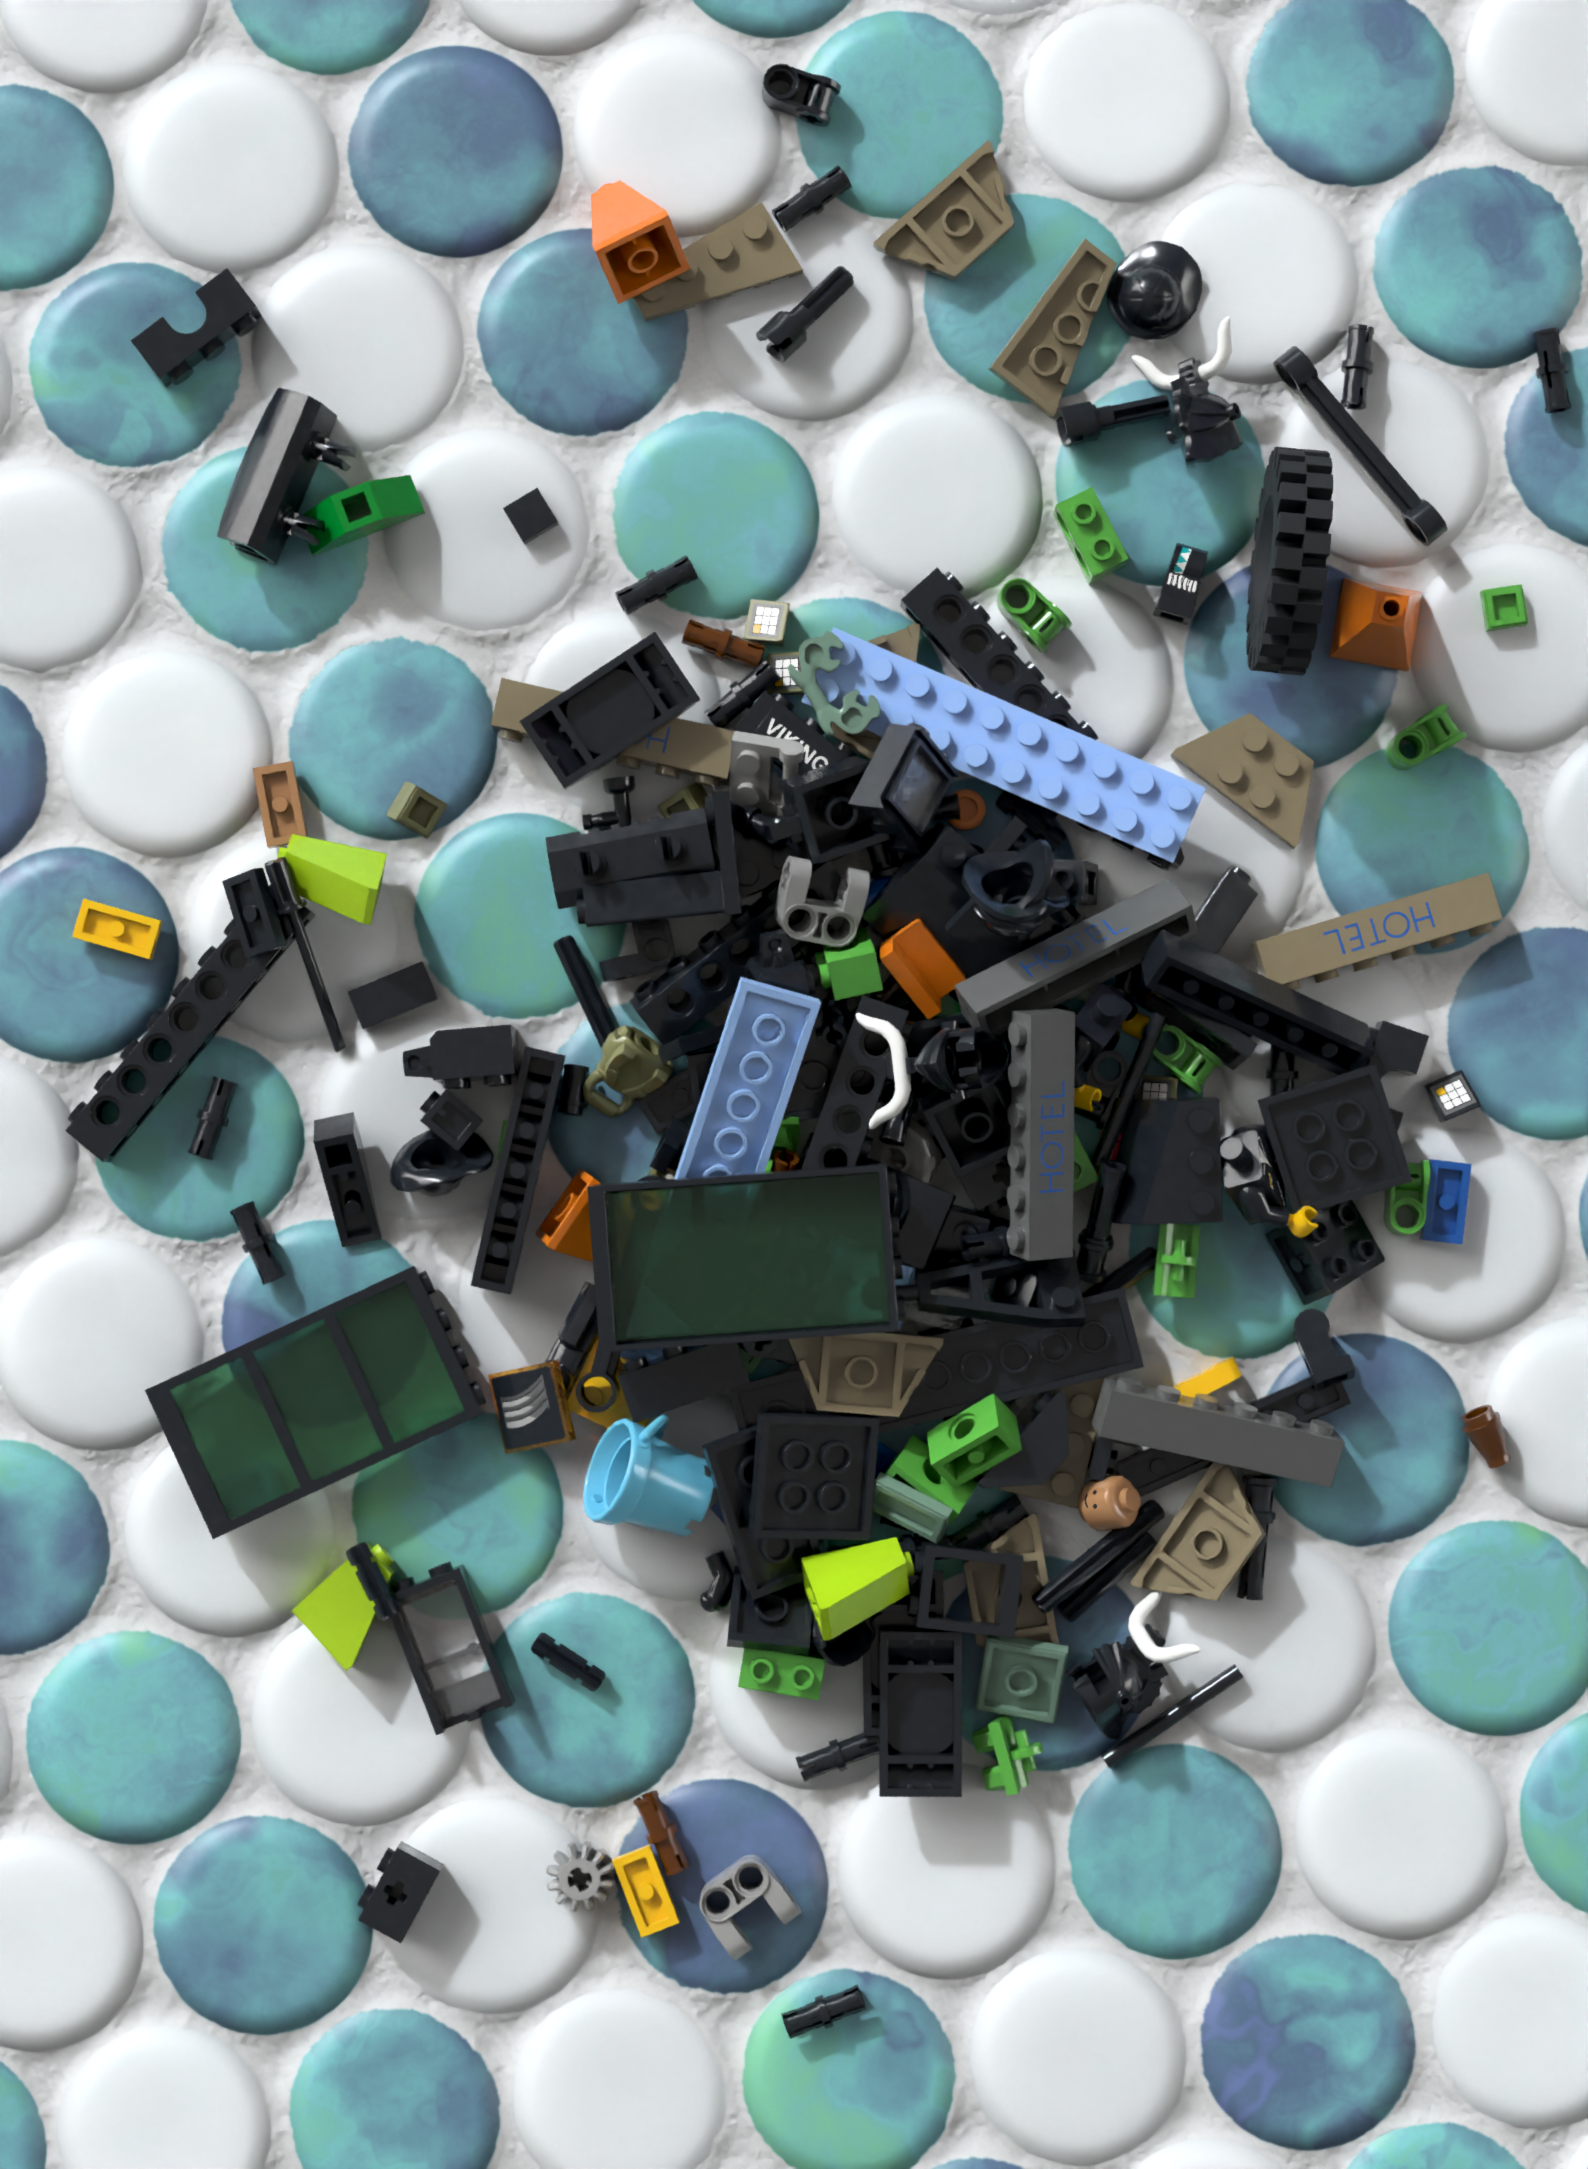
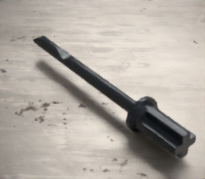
M286 857L270 860L264 866L277 901V915L287 913L332 1045L337 1053L346 1047L298 910L306 906L307 902L305 899H301L298 894Z

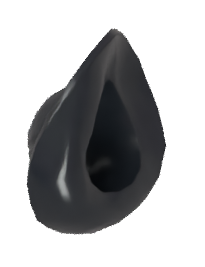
M1151 241L1141 245L1118 265L1109 285L1107 302L1114 321L1127 335L1143 340L1165 339L1176 334L1186 325L1197 310L1202 293L1201 270L1194 258L1181 246L1164 241Z
M430 1129L412 1138L402 1146L393 1160L390 1170V1182L399 1191H418L431 1197L442 1196L457 1188L465 1176L483 1172L491 1167L494 1154L486 1141L475 1132L457 1152Z

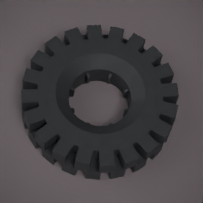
M1274 447V451L1271 452L1269 457V465H1267L1264 475V488L1261 489L1259 500V518H1256L1254 532L1255 550L1252 551L1250 566L1252 578L1248 587L1247 604L1250 605L1246 621V633H1248L1246 652L1248 655V667L1251 671L1303 676L1311 662L1312 650L1314 651L1317 640V624H1320L1323 608L1322 591L1326 589L1328 574L1326 559L1330 555L1331 534L1328 533L1333 519V501H1331L1333 494V475H1331L1333 466L1328 451Z

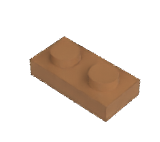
M288 761L252 768L267 847L272 849L288 846L292 834L308 837L294 762Z

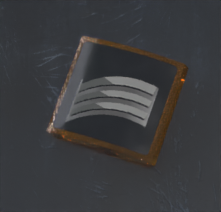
M558 1360L488 1375L506 1454L576 1439Z

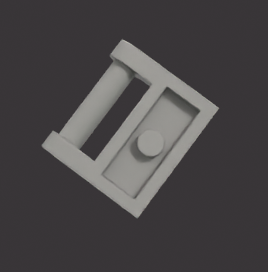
M734 731L731 739L730 800L748 808L757 807L761 810L777 812L778 816L783 815L781 807L786 806L783 793L772 792L773 759L776 757L783 762L782 780L796 776L799 772V763L803 760L804 746L794 740Z

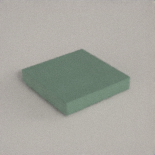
M988 1635L975 1710L1055 1724L1069 1646L1020 1637L1010 1638Z

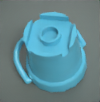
M660 1415L646 1428L630 1419H621L615 1421L605 1431L594 1450L584 1483V1511L593 1522L606 1525L622 1522L668 1532L680 1537L689 1536L693 1532L685 1529L691 1520L701 1523L710 1504L714 1488L711 1477L705 1475V1467H708L707 1462L703 1457L691 1454L661 1440L663 1431L669 1423L667 1415Z

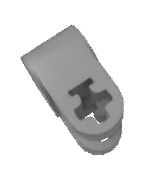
M788 856L784 863L774 908L776 922L790 937L797 940L834 947L848 945L856 936L864 912L870 886L869 872L847 867L841 877L836 901L806 897L812 873L811 861ZM804 909L803 919L795 925H789L788 918L794 910ZM842 916L843 923L837 931L827 932L829 921L834 917Z
M746 1855L738 1859L709 1880L703 1886L700 1894V1910L717 1939L735 1961L753 1948L732 1916L752 1901L763 1895L775 1914L785 1925L802 1913L798 1903L782 1880L766 1861L757 1855ZM747 1867H755L761 1871L763 1878L758 1884L749 1886L741 1881L739 1876L741 1871ZM714 1891H722L728 1896L730 1902L723 1909H714L708 1904L707 1896Z

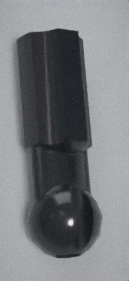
M585 1281L558 1333V1338L546 1361L539 1367L548 1366L550 1368L557 1399L568 1395L573 1389L575 1377L588 1352L591 1351L598 1338L595 1285Z

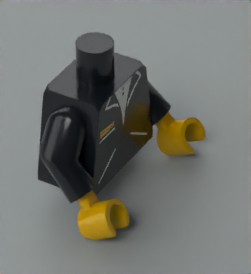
M1100 983L1075 1017L1074 1106L1091 1112L1093 1111L1092 1100L1096 1102L1101 1100V1090L1086 1085L1088 1078L1085 1072L1121 1024L1122 1031L1141 1040L1143 1028L1147 1026L1150 1019L1137 1012L1138 1009L1132 999L1118 985H1109L1107 987L1105 984Z
M1245 1125L1235 1129L1231 1136L1221 1139L1220 1153L1224 1187L1249 1225L1260 1223L1282 1229L1287 1225L1290 1231L1300 1238L1309 1235L1318 1227V1224L1310 1222L1317 1216V1211L1311 1206H1304L1294 1215L1289 1213L1284 1183L1265 1125Z

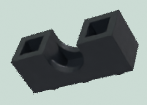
M228 268L195 292L206 308L205 322L197 331L188 334L177 332L162 316L131 340L166 388L172 383L178 385L187 380L193 374L194 370L192 368L204 359L210 361L216 358L226 348L224 345L236 335L242 337L256 327L258 323L256 320L262 316L257 306Z
M1386 1021L1377 1022L1375 1028L1369 1027L1375 1052L1364 1067L1375 1063L1380 1079L1389 1071H1396L1408 1076L1416 1075L1429 1036ZM1390 1108L1398 1132L1404 1113Z

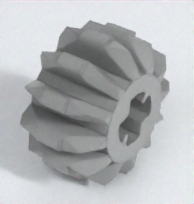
M585 1841L582 1853H578L574 1842L568 1843L567 1852L569 1857L557 1850L553 1857L559 1865H549L546 1871L550 1876L557 1878L547 1884L548 1891L562 1889L556 1898V1903L561 1905L568 1897L573 1899L570 1905L572 1912L577 1911L581 1900L584 1901L585 1908L588 1911L594 1910L595 1905L592 1896L604 1903L608 1899V1894L602 1887L613 1888L615 1885V1879L605 1875L614 1870L613 1863H599L604 1858L606 1851L601 1848L592 1856L589 1854L591 1850V1842ZM576 1868H580L582 1873L591 1874V1876H588L586 1885H581L579 1879H571Z

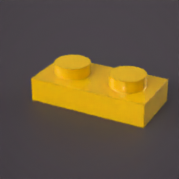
M83 898L72 937L152 960L163 921Z
M651 1844L612 1859L641 1938L680 1923Z

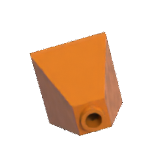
M620 180L615 183L605 184L597 192L591 194L592 246L618 304L690 269L665 209Z
M1343 578L1329 657L1408 672L1423 592Z
M579 1168L535 1232V1235L554 1251L593 1262L587 1187L601 1183L582 1168ZM614 1200L620 1268L632 1221Z

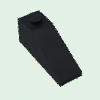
M354 1112L314 1120L313 1142L342 1247L382 1239L366 1158Z

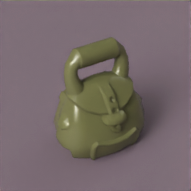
M620 1026L611 1032L605 1043H603L601 1061L586 1079L583 1086L584 1101L609 1118L623 1115L634 1105L637 1098L647 1096L648 1093L661 1087L670 1079L673 1072V1064L671 1061L662 1063L658 1053L662 1045L635 1026ZM604 1081L611 1089L624 1095L622 1103L618 1105L593 1087L599 1082Z

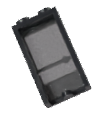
M451 1561L429 1569L430 1577L415 1583L413 1576L391 1584L392 1592L388 1593L390 1597L394 1596L399 1606V1612L391 1617V1620L436 1735L444 1733L447 1728L466 1720L468 1722L476 1720L485 1713L499 1707H510L515 1702L514 1695L509 1687L464 1571V1566L462 1564L453 1568Z

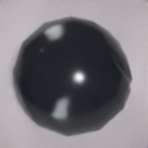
M867 1618L835 1638L823 1641L815 1619L811 1638L816 1650L827 1663L832 1666L845 1667L858 1661L869 1650L876 1631Z

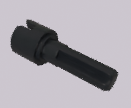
M843 266L836 267L790 312L779 311L756 333L759 341L767 339L770 341L766 346V351L774 359L784 363L806 342V330L853 285L852 274Z
M1161 395L1097 408L1090 401L1058 407L1057 413L1062 415L1056 420L1059 437L1064 447H1070L1097 441L1102 431L1167 417L1170 415L1168 397Z

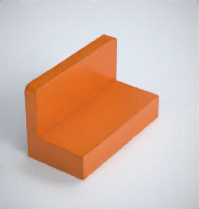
M915 919L880 943L881 962L928 1020L942 1011L941 998L954 990V985L965 980V974L921 919Z

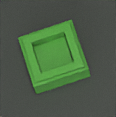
M1522 584L1486 589L1480 592L1486 632L1521 627L1528 624Z

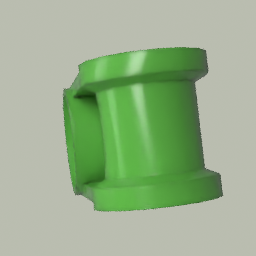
M1015 578L1009 580L997 595V607L1001 614L1042 654L1048 651L1047 645L1063 628L1069 629L1072 625V622L1062 610L1047 600L1025 579ZM1012 589L1022 591L1026 596V606L1019 609L1011 607L1006 601V592ZM1048 621H1051V624L1042 633H1040L1039 630Z
M1446 702L1417 719L1414 724L1402 730L1388 742L1385 756L1392 767L1398 770L1411 769L1434 754H1440L1467 737L1464 731L1459 732L1447 712L1449 706ZM1401 740H1407L1414 745L1416 752L1413 759H1407L1401 755L1399 751V742Z
M1165 1025L1162 1032H1167L1174 1038L1175 1047L1169 1055L1161 1054L1155 1047L1151 1058L1169 1071L1173 1077L1178 1078V1082L1193 1093L1200 1095L1203 1091L1202 1084L1215 1067L1220 1068L1224 1062L1209 1049L1187 1036L1179 1028Z
M1421 1160L1420 1163H1407L1410 1174L1414 1177L1412 1182L1384 1190V1224L1394 1235L1405 1236L1419 1231L1425 1224L1427 1194L1430 1184L1429 1160ZM1400 1206L1408 1207L1414 1215L1413 1224L1409 1228L1401 1227L1396 1221V1210Z

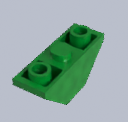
M411 475L367 481L329 496L303 514L316 520H322L325 523V532L306 529L307 532L321 541L316 546L309 544V542L307 543L312 556H316L425 514Z

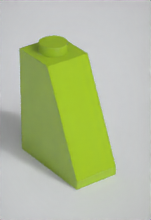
M292 834L288 847H280L277 859L286 857L298 894L362 924L371 925L382 886L387 853Z
M897 1537L801 1558L805 1591L823 1641L835 1638L910 1594L908 1577L914 1576L913 1562L909 1551L902 1552Z
M368 1541L366 1544L373 1555L370 1558L372 1562L376 1561L389 1586L395 1574V1569L390 1565L394 1562V1559L381 1544L377 1543L373 1546ZM348 1559L292 1610L346 1671L357 1662L377 1616L373 1609L375 1606L374 1601H369L355 1573L358 1570L356 1566H351Z

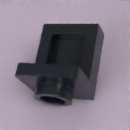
M1020 1272L994 1277L989 1285L985 1300L1040 1308L1035 1275L1028 1272Z

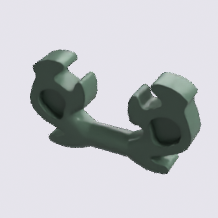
M829 631L825 632L821 637L805 640L799 648L801 672L797 671L792 664H789L788 671L793 682L804 691L815 709L822 730L830 736H835L832 728V723H835L849 734L858 735L863 733L874 719L880 718L881 715L880 704L875 696H869L868 705L865 707L857 702L860 692L858 690L851 691L843 697V707L837 709L829 703L816 679L817 670L822 669L830 673L841 666L842 662L839 659H831V648L843 650V642L838 636Z

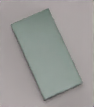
M882 1472L875 1479L872 1511L938 1544L944 1536L953 1508Z

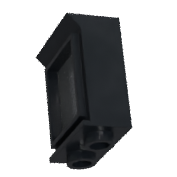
M909 723L908 725L889 724L848 805L852 809L879 813L875 814L870 827L878 833L889 834L890 839L886 840L884 844L888 851L923 855L919 843L926 833L953 777H959L960 774L950 763L948 755L940 750L929 737L930 733L928 730L915 723Z

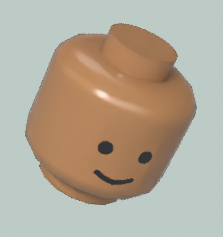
M1123 1476L1105 1477L1103 1481L1091 1480L1084 1486L1078 1499V1509L1082 1519L1096 1531H1109L1129 1527L1134 1523L1141 1504L1138 1491Z

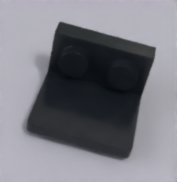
M1353 1200L1316 1210L1317 1216L1310 1222L1318 1224V1227L1303 1238L1295 1236L1287 1225L1283 1229L1277 1227L1265 1234L1303 1305L1335 1293L1385 1261L1380 1248Z

